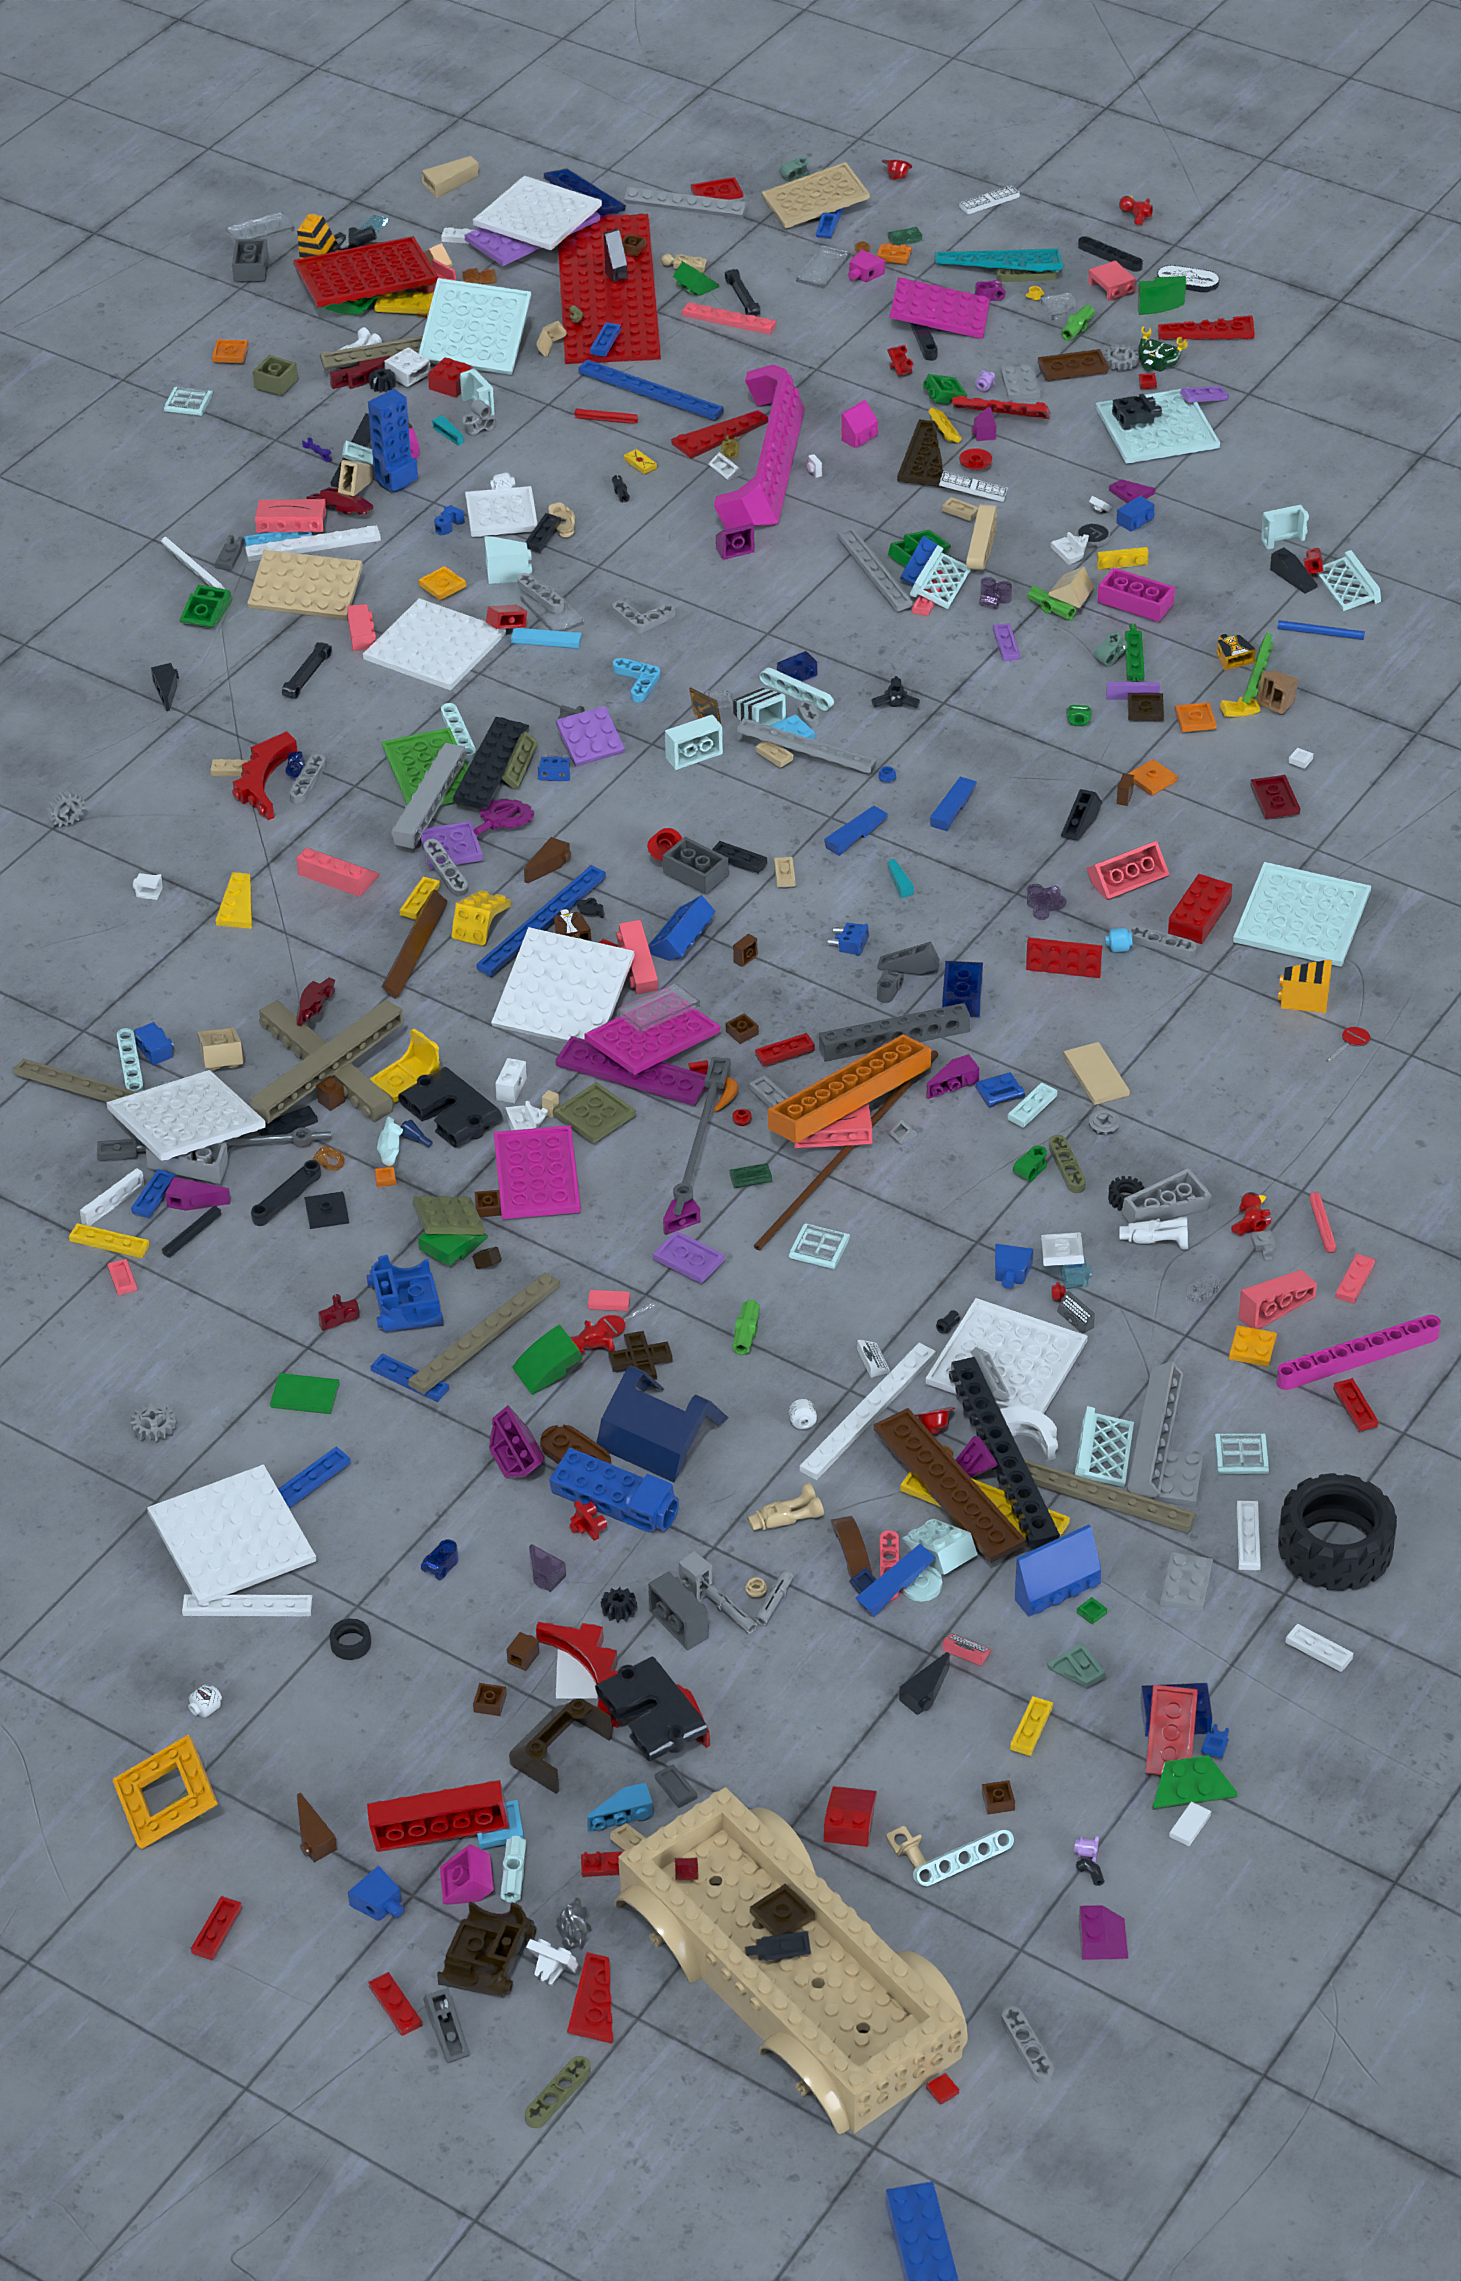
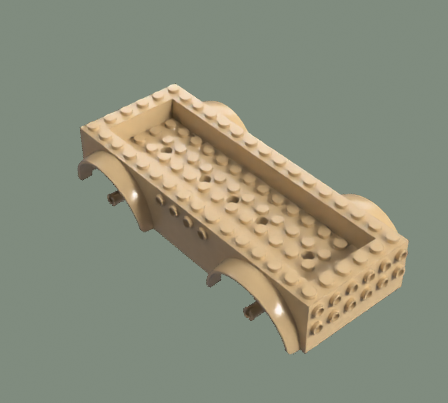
M725 1787L720 1791L714 1792L702 1803H697L691 1810L683 1815H679L673 1822L662 1826L656 1833L642 1839L639 1844L630 1850H625L619 1856L620 1894L614 1901L615 1907L619 1908L628 1903L643 1915L656 1930L649 1934L651 1942L655 1943V1946L658 1947L665 1941L679 1962L686 1979L693 1983L702 1978L764 2041L759 2047V2054L762 2056L771 2050L797 2072L802 2078L801 2081L795 2083L797 2091L801 2092L802 2096H805L810 2091L814 2093L830 2118L837 2134H843L849 2129L855 2134L962 2058V2049L968 2040L967 2025L961 2005L945 1977L930 1961L915 1952L906 1950L894 1952L872 1930L868 1922L862 1921L857 1916L855 1910L851 1906L848 1907L842 1901L840 1895L837 1892H833L827 1886L824 1879L816 1876L813 1864L802 1841L791 1826L773 1811L760 1807L748 1809ZM698 1857V1880H675V1858ZM715 1883L721 1884L719 1886H712ZM786 1884L815 1912L814 1919L793 1932L808 1931L811 1954L768 1961L758 1960V1955L747 1956L744 1947L756 1945V1939H761V1937L773 1936L750 1913V1906ZM860 2030H867V2031H869V2032H868V2033H859L858 2031H860Z

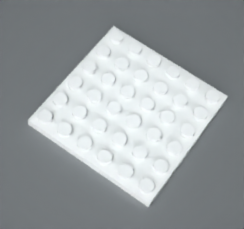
M523 176L473 219V225L547 250H552L602 206V200Z
M419 598L363 653V659L452 690L506 635V629H495L483 620Z
M528 927L491 1022L492 1026L567 1043L571 1036L584 1039L585 1033L610 1021L633 961L634 951Z
M210 1070L107 1102V1109L161 1161L265 1128V1120Z
M976 1298L927 1375L926 1384L956 1394L955 1384L950 1382L948 1374L951 1371V1362L972 1357L970 1352L975 1347H978L990 1354L1010 1395L1006 1401L995 1398L999 1409L1026 1407L1044 1414L1087 1343L1088 1336Z
M264 1464L147 1507L150 1518L198 1605L316 1562L315 1553Z

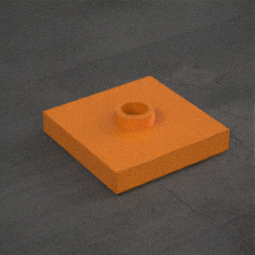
M217 339L212 362L244 363L249 346L248 340Z
M1210 702L1175 705V713L1181 732L1216 729L1217 724Z
M1154 759L1128 773L1134 775V784L1151 796L1178 781L1176 774Z

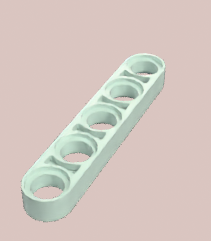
M768 667L760 673V679L765 685L800 701H810L820 710L827 711L834 704L833 698L828 693Z
M446 703L441 707L444 723L447 728L450 727L457 745L464 746L466 753H472L466 754V762H471L476 754V748L456 705Z
M129 1028L120 1029L117 1032V1041L126 1089L132 1090L130 1089L131 1087L138 1086V1089L132 1091H144L134 1032ZM123 1036H130V1037L127 1038V1039H122V1038H121V1037H123ZM127 1048H131V1049H132L131 1051H123L124 1049H127ZM128 1061H134L133 1064H126ZM129 1074H137L134 1077L128 1076Z
M995 1830L917 1866L913 1872V1879L918 1885H932L1008 1850L1013 1845V1835L1008 1830ZM1001 1833L1007 1836V1843L1004 1846H1000L997 1841ZM982 1842H985L988 1846V1851L984 1855L978 1852V1846ZM962 1851L968 1854V1861L965 1864L960 1863L958 1858ZM943 1860L949 1863V1869L945 1873L939 1870V1864ZM923 1869H927L929 1872V1879L926 1882L921 1881L919 1877Z

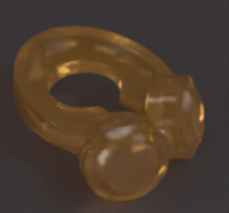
M330 1146L321 1147L313 1157V1160L318 1161L324 1168L333 1171L341 1169L345 1160L338 1150ZM323 1155L335 1157L338 1160V1164H329L327 1158Z

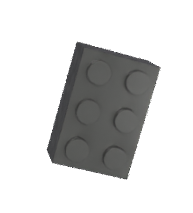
M236 239L232 260L233 281H265L268 261L267 239Z
M684 837L662 855L664 873L705 894L729 875L727 857L687 837Z
M668 1571L648 1583L649 1611L687 1651L708 1639V1609L703 1603L700 1604L692 1591L687 1590L682 1585L678 1577H674Z

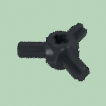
M894 676L891 679V685L884 692V695L873 698L871 702L875 708L884 704L892 707H900L906 704L917 708L920 700L907 695V691L901 685V679L898 676Z

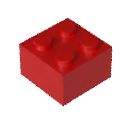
M444 357L428 373L429 390L457 398L461 394L460 374L471 370L472 365Z

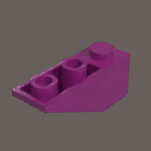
M967 1054L952 1059L927 1083L926 1098L930 1099L978 1082L979 1067L972 1057Z
M175 1177L165 1193L167 1207L184 1211L231 1203L229 1188Z

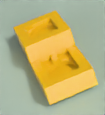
M1240 697L1238 702L1222 700L1219 705L1224 716L1228 717L1252 715L1260 712L1261 709L1256 699L1251 698L1247 704L1242 701L1243 697Z

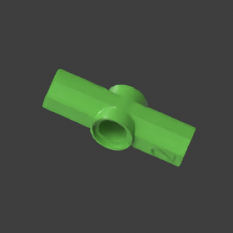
M1086 304L1076 315H1070L1067 325L1061 330V336L1064 340L1070 341L1080 331L1084 332L1086 330L1089 320L1095 314V310L1090 305Z
M1036 586L1030 588L1028 599L1041 605L1045 613L1050 614L1054 612L1069 621L1073 619L1076 607L1049 596L1048 592Z
M748 1299L746 1302H743L740 1317L736 1319L732 1350L737 1355H745L750 1352L753 1337H756L760 1304L756 1303L755 1300Z

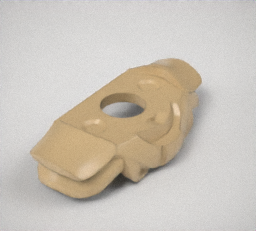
M560 502L549 505V514L559 516L561 520H566L564 524H560L557 527V532L562 537H570L574 533V512Z

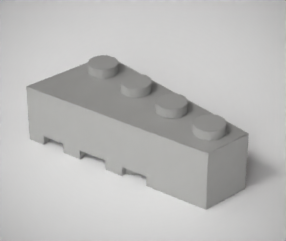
M226 1142L215 1143L203 1149H197L163 1161L146 1147L147 1168L160 1169L181 1176L221 1184L228 1163Z
M1188 1168L1124 1198L1122 1214L1129 1223L1156 1219L1165 1220L1208 1210L1212 1195Z

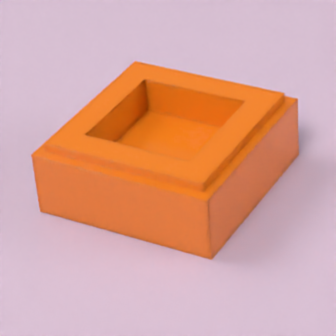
M394 1167L374 1169L377 1187L396 1185Z

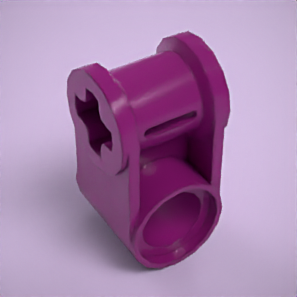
M998 280L980 281L975 284L974 295L990 298V301H999L1005 297L1006 291Z

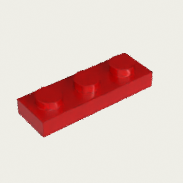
M804 1033L755 1049V1056L764 1067L815 1050V1044L809 1035Z
M1351 1378L1334 1383L1333 1389L1357 1430L1360 1432L1378 1427V1419L1354 1379Z
M221 1896L193 1943L191 1953L213 1960L240 1913L242 1903Z
M389 1972L368 1982L369 1988L401 2036L422 2026V2020Z

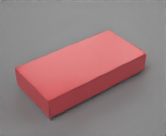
M127 1259L107 1264L117 1295L137 1291Z
M590 1290L588 1309L628 1311L630 1292Z

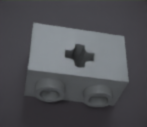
M694 1551L690 1555L683 1557L679 1562V1579L687 1590L692 1591L699 1602L707 1598L705 1591L712 1585V1565Z

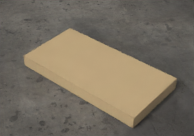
M1099 1042L1064 1051V1058L1094 1105L1130 1095V1090Z

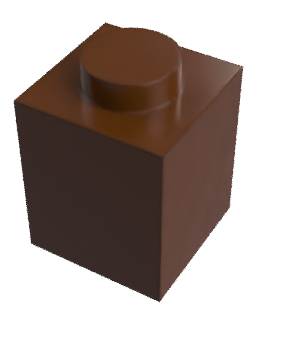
M332 1076L316 1085L318 1102L329 1111L345 1102L344 1087Z
M519 1632L506 1649L507 1663L527 1671L539 1655V1640L532 1635Z

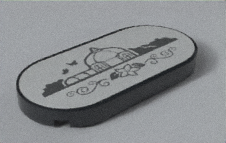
M1168 265L1160 268L1157 272V277L1186 276V290L1209 292L1210 289L1215 290L1219 286V276L1209 270Z

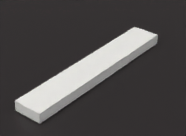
M167 537L161 540L171 554L210 587L225 589L220 582Z
M184 1595L182 1614L183 1616H311L313 1597L312 1595H225L198 1605L193 1595Z

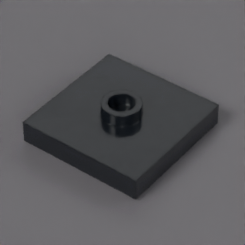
M343 1191L304 1197L310 1229L349 1223Z

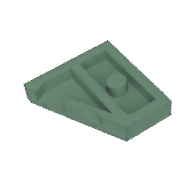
M1083 1643L1047 1663L1049 1670L1087 1688L1106 1678L1105 1671Z

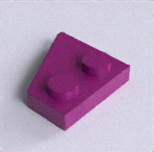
M1123 479L1109 485V491L1126 503H1129L1138 496L1146 499L1155 494V488Z
M973 1436L955 1459L970 1478H974L998 1465L978 1436Z

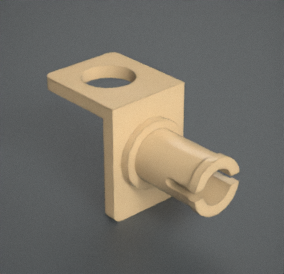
M905 1826L886 1835L888 1842L898 1857L907 1854L915 1868L927 1862L918 1848L922 1839L921 1835L912 1838ZM902 1834L906 1837L907 1841L898 1845L895 1843L894 1837Z

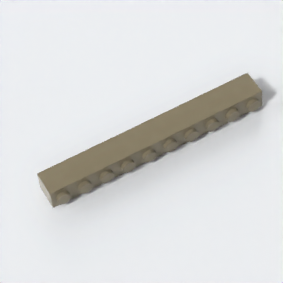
M386 999L299 1064H296L288 1072L281 1075V1077L269 1084L258 1094L254 1095L250 1099L251 1108L266 1123L271 1122L313 1091L317 1084L339 1072L404 1024L403 1009Z
M278 1000L259 1010L260 1025L264 1029L266 1028L274 1038L280 1040L286 1048H289L297 1058L304 1060L327 1043L305 1023L301 1026L297 1025L296 1016ZM349 1063L332 1076L343 1085L344 1097L373 1122L393 1112L392 1098L353 1064Z

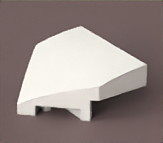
M1068 532L1067 537L1052 541L1050 548L1070 565L1083 559L1089 535L1078 537Z
M526 1101L525 1106L505 1107L504 1114L511 1130L539 1128L548 1114V1110L544 1108L541 1110L531 1106L529 1101Z

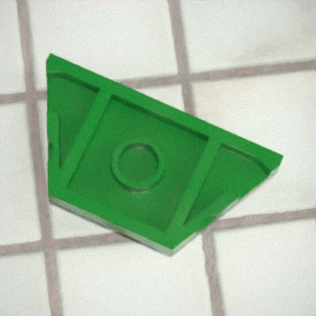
M1209 1755L1165 1761L1152 1809L1189 1805L1191 1802L1196 1804L1236 1798L1238 1793Z

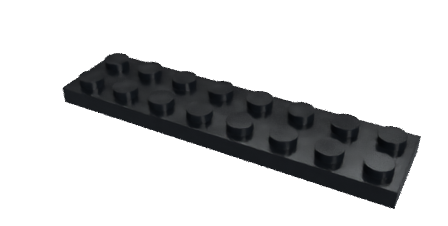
M495 717L453 795V802L488 810L503 781L502 777L519 737L525 731L528 733L529 725L503 717Z

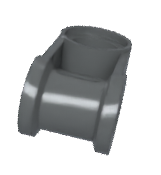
M885 969L877 982V1000L882 1003L891 1002L902 987L904 974L892 973Z

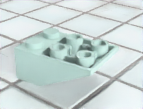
M937 1519L926 1521L925 1525L911 1530L908 1535L902 1538V1541L911 1550L921 1544L936 1558L929 1566L944 1575L978 1555L970 1532Z

